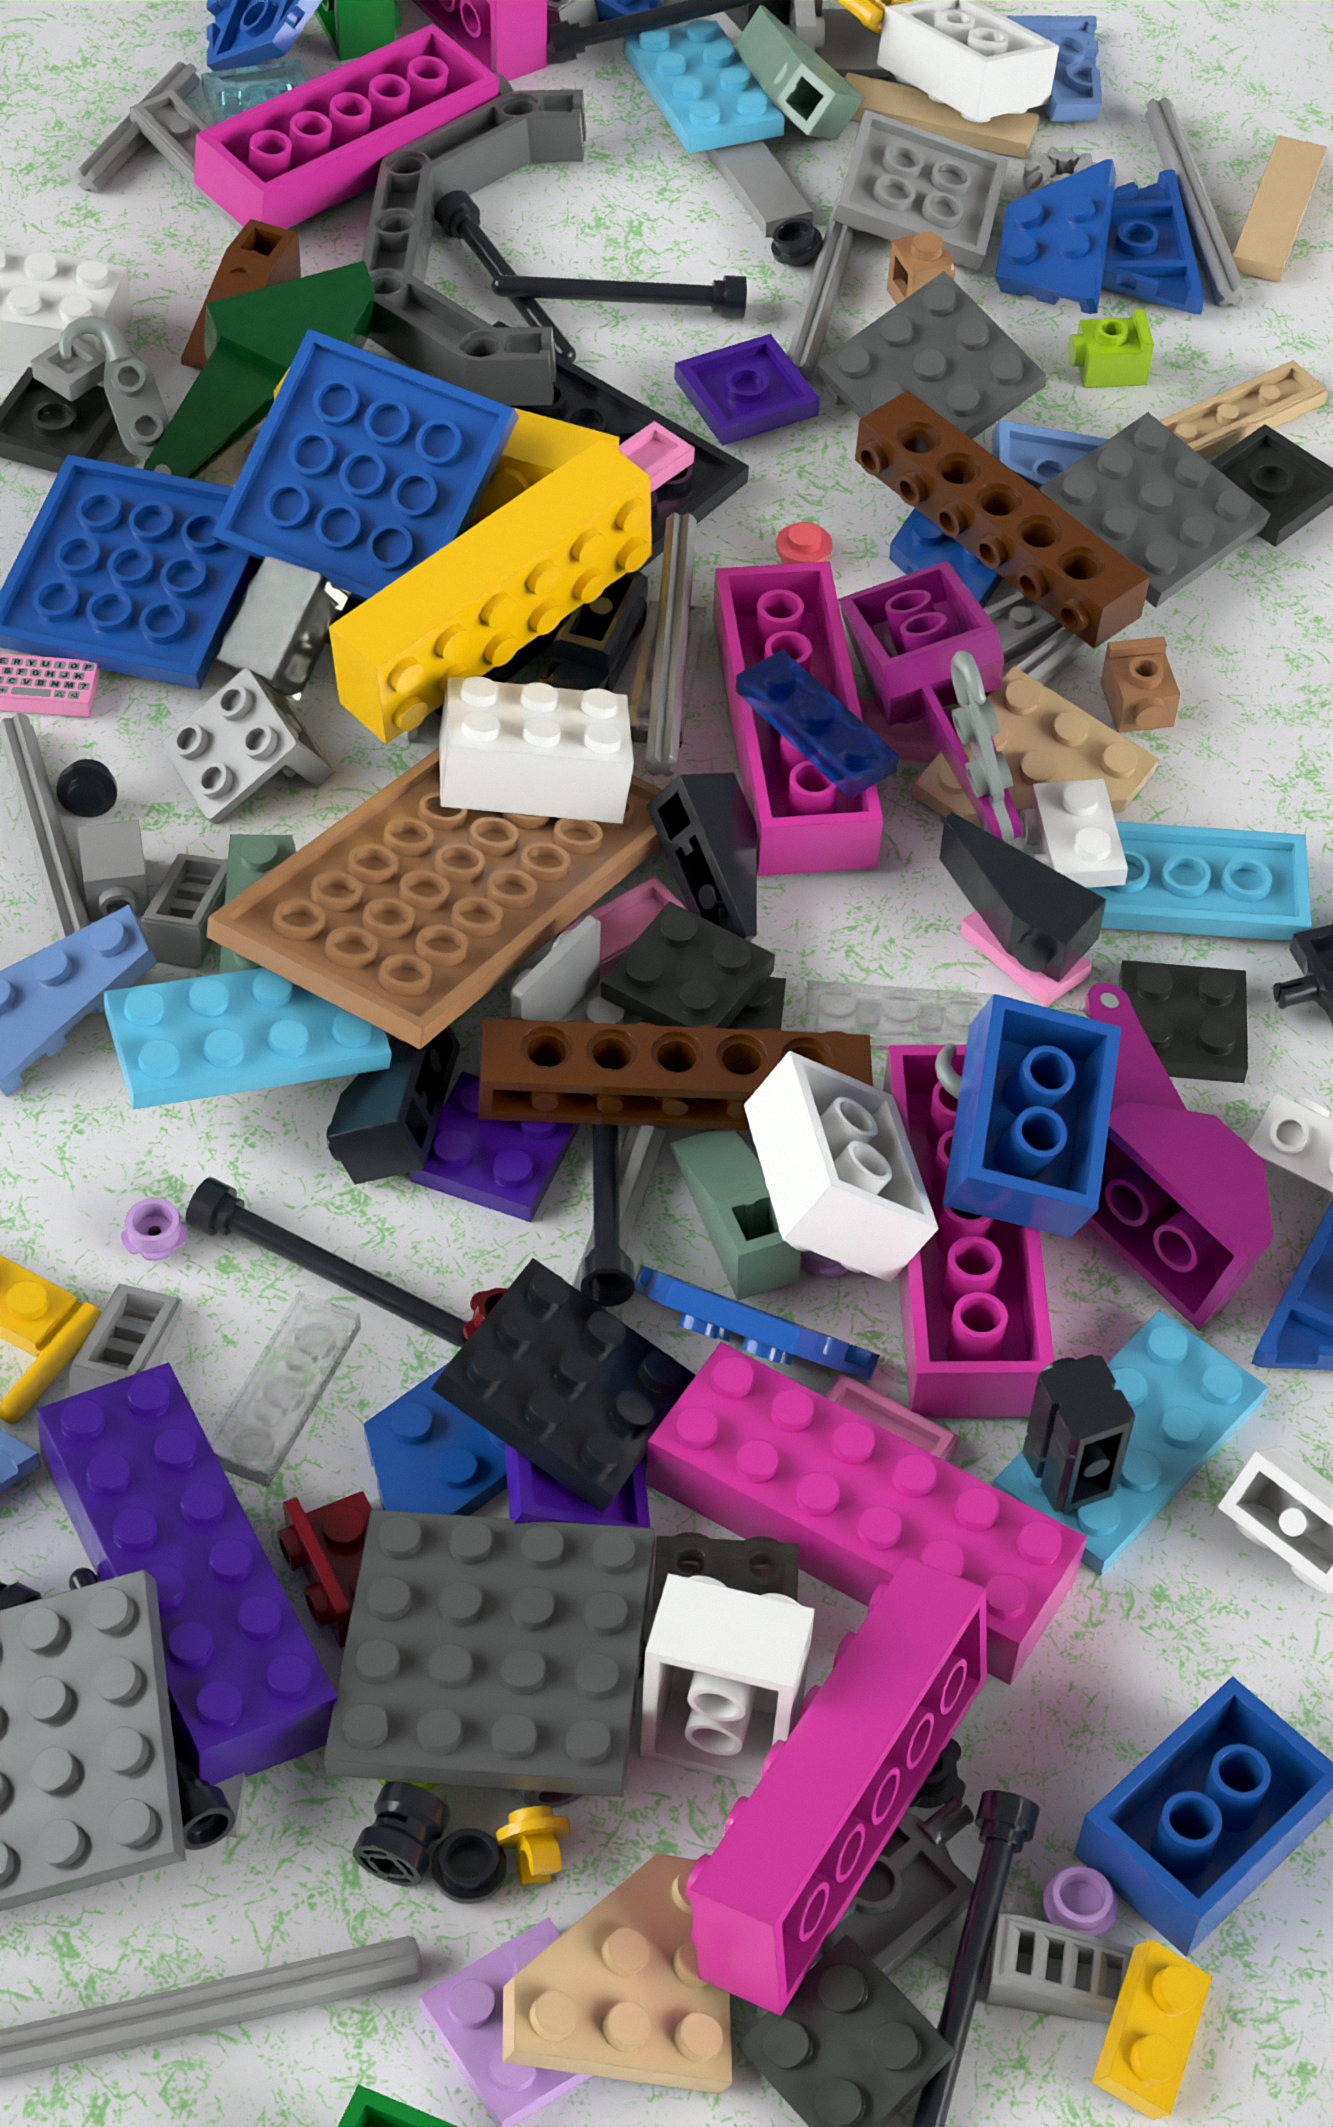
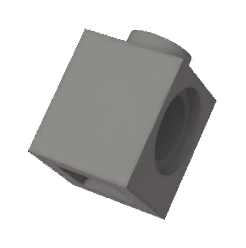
M139 819L78 826L82 875L90 922L98 921L127 905L131 906L137 916H143L150 901Z

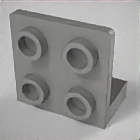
M790 0V30L842 77H846L847 72L871 78L891 76V72L877 65L881 35L865 27L861 20L847 9H822L823 0Z
M245 667L168 735L161 744L203 815L213 824H218L280 769L290 778H293L297 773L317 788L335 773L286 696L249 667Z
M588 915L573 930L568 929L562 932L555 940L550 953L533 969L527 968L523 970L513 982L509 992L511 1017L537 1021L567 1022L570 1020H585L590 1023L608 1024L649 1023L601 998V984L599 983L601 922L591 915Z

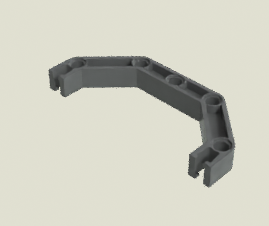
M583 89L520 90L505 93L392 151L383 158L380 164L361 260L365 261L375 288L369 339L422 373L504 405H553L554 387L552 382L556 381L557 371L552 327L495 328L428 286L424 281L435 224L434 209L444 195L455 190H462L471 195L531 162H583L584 142H586L587 135Z

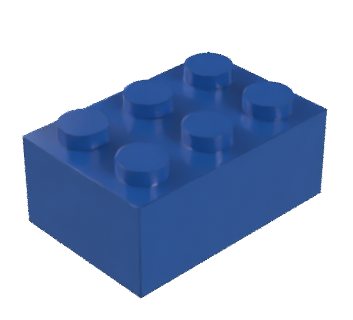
M993 994L969 1025L943 1206L1071 1238L1098 1211L1121 1027Z
M1232 1676L1085 1815L1074 1855L1087 1867L1100 1872L1112 1885L1117 1895L1187 1957L1331 1815L1333 1810V1762Z

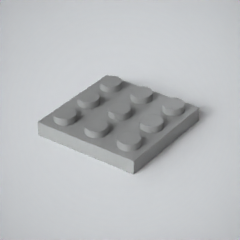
M865 109L857 130L832 220L848 225L855 230L865 231L891 241L920 232L930 231L936 233L943 239V250L949 251L955 265H962L979 271L986 255L1008 159Z

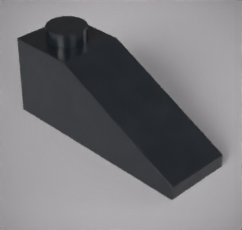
M734 772L680 774L646 805V808L690 912L747 941H751L757 936L756 823Z
M951 812L945 818L939 856L940 861L974 909L977 910L1006 953L1015 957L1024 968L1032 972H1041L1059 983L1099 939L1106 899L957 814Z
M450 1025L421 1049L392 1035L388 1040L392 1052L389 1069L359 1073L340 1094L331 1124L327 1128L326 1138L331 1155L336 1161H341L354 1185L425 1168L461 1046Z

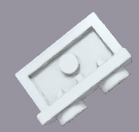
M1104 778L1033 784L1029 809H1022L1020 812V822L1023 831L1021 839L1024 845H1032L1034 852L1032 857L1086 888L1125 885L1128 867Z
M1276 1092L1252 1135L1248 1146L1264 1161L1333 1195V1120L1329 1119L1331 1113L1307 1098L1296 1096L1293 1101Z

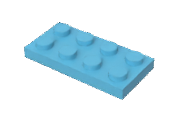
M699 19L691 21L685 26L669 29L658 28L623 37L624 56L688 154L784 135V116L772 103L733 48L734 45L716 20Z
M1116 822L1128 867L1125 885L1087 888L1106 899L1101 928L1292 941L1293 934L1311 930L1312 927L1306 835Z
M264 967L105 991L104 1010L133 1110L384 1070L390 1067L392 1052L384 1030L352 1013L344 1011L335 1004L289 982L287 979Z
M1160 1310L1107 1363L1109 1370L1116 1380L1114 1389L1123 1392L1136 1415L1117 1490L1113 1493V1496L1066 1513L1054 1512L1040 1487L1042 1478L1034 1476L1022 1451L993 1481V1487L1087 1536L1081 1562L1100 1576L1264 1401L1268 1386Z

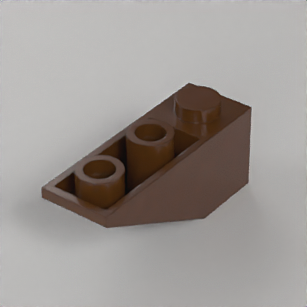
M253 219L246 223L224 253L181 356V365L201 371L207 362L204 352L206 303L301 278L297 232Z

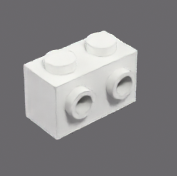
M1283 1446L1255 1451L1218 1505V1508L1236 1521V1528L1246 1538L1263 1548H1271L1292 1565V1572L1305 1584L1320 1592L1333 1594V1484Z

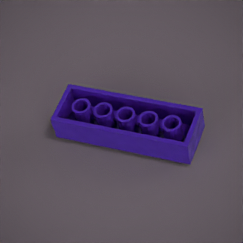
M170 1363L156 1366L37 1408L42 1460L99 1581L102 1582L143 1569L156 1579L171 1724L199 1779L206 1780L213 1786L245 1772V1777H249L326 1746L334 1703L338 1701V1696Z

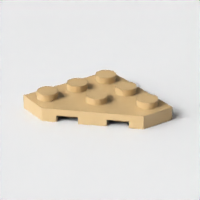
M1014 665L1001 679L1000 688L992 690L986 697L990 700L998 720L1000 733L993 735V740L997 752L1001 751L1011 772L1013 786L1008 787L1019 819L1021 810L1029 809L1033 784L1104 778L1112 811L1122 812L1156 771L1160 759ZM961 743L968 759L973 761L971 745H963ZM940 752L914 782L911 796L944 818L953 812L976 826L982 825L974 807L943 754Z
M655 1854L513 1976L503 1987L502 2063L721 2094L732 2084L730 1993L699 1979L696 1944L691 1941L693 1917L691 1899L686 1896V1887L690 1873L698 1860Z

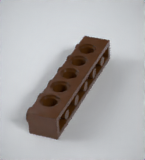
M906 390L860 419L855 461L867 473L874 475L896 492L906 504L915 507L939 526L943 533L953 537L977 556L986 567L996 571L1020 590L1024 597L1034 601L1057 619L1067 631L1078 635L1079 638L1095 649L1142 616L1150 581L1149 575L910 391Z
M519 1017L503 1019L482 1018L479 1054L478 1120L751 1130L744 1104L789 1051L873 1086L870 1035L847 1034L842 1031H827L823 1033L783 1031L777 1028H764L760 1030L727 1029L711 1025L697 1027L656 1026L644 1022L608 1024L590 1023L585 1020L561 1022L525 1020Z

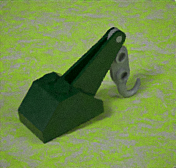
M365 261L206 303L204 352L207 362L171 421H169L152 371L127 345L125 337L118 327L107 319L87 316L80 317L69 323L61 333L59 341L60 354L64 360H68L72 356L71 345L78 336L83 334L98 336L106 350L104 390L126 449L145 461L144 470L195 479L267 417L274 402V390L291 366L308 328L360 349L363 348L369 336L375 288Z

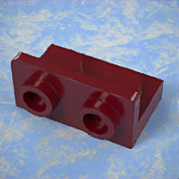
M364 1491L304 1513L297 1497L284 1501L283 1508L286 1528L277 1531L282 1554L291 1571L302 1567L310 1585L304 1587V1596L315 1624L318 1628L329 1625L340 1649L344 1648L370 1514L373 1509Z

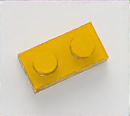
M1153 1939L1135 1945L1092 2083L1153 2120L1171 2115L1213 1976Z

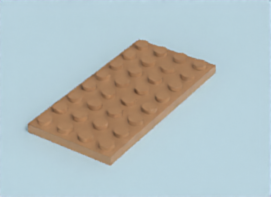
M437 748L208 917L206 937L276 973L289 982L335 1004L344 1011L352 1013L394 1035L396 1038L421 1049L662 846L646 808V805L662 789L632 775L623 824L441 807L439 748Z

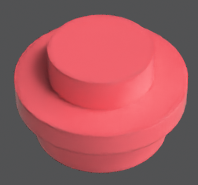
M809 522L794 523L786 526L779 532L776 539V551L781 558L782 564L825 562L832 552V538L825 529Z

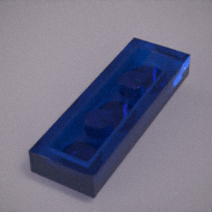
M781 650L736 675L735 692L849 798L856 796L897 772L899 755L786 651Z

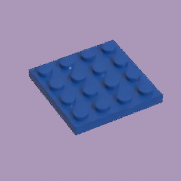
M308 328L211 536L217 543L365 602L466 532L519 416L515 408Z
M67 454L0 590V648L42 657L80 659L98 664L99 669L200 690L259 560L217 543L211 536L234 487Z

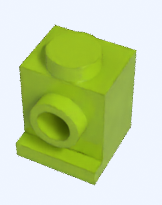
M1133 309V315L1130 318L1107 317L1079 321L1078 334H1071L1069 338V360L1072 367L1079 368L1084 388L1147 385L1154 341L1145 310Z

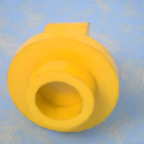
M532 1806L511 1812L508 1815L509 1824L496 1831L498 1846H502V1848H516V1870L520 1886L550 1883L551 1874L562 1871V1859L557 1840L571 1833L569 1818L553 1816L551 1806Z

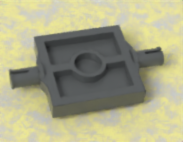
M957 1796L951 1797L949 1802L926 1821H922L919 1817L908 1812L904 1814L820 1951L823 1955L847 1934L888 1977L968 1909L974 1883L953 1863L945 1845L963 1828L974 1821V1816L969 1806L966 1804L961 1808L963 1802L961 1798Z

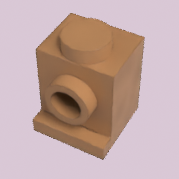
M930 231L920 232L915 235L892 240L887 291L896 305L943 271L954 280L955 266L953 258L949 251L943 250L944 242L938 234Z
M1164 636L1108 642L1100 684L1118 733L1174 727L1180 692L1165 653L1167 643Z

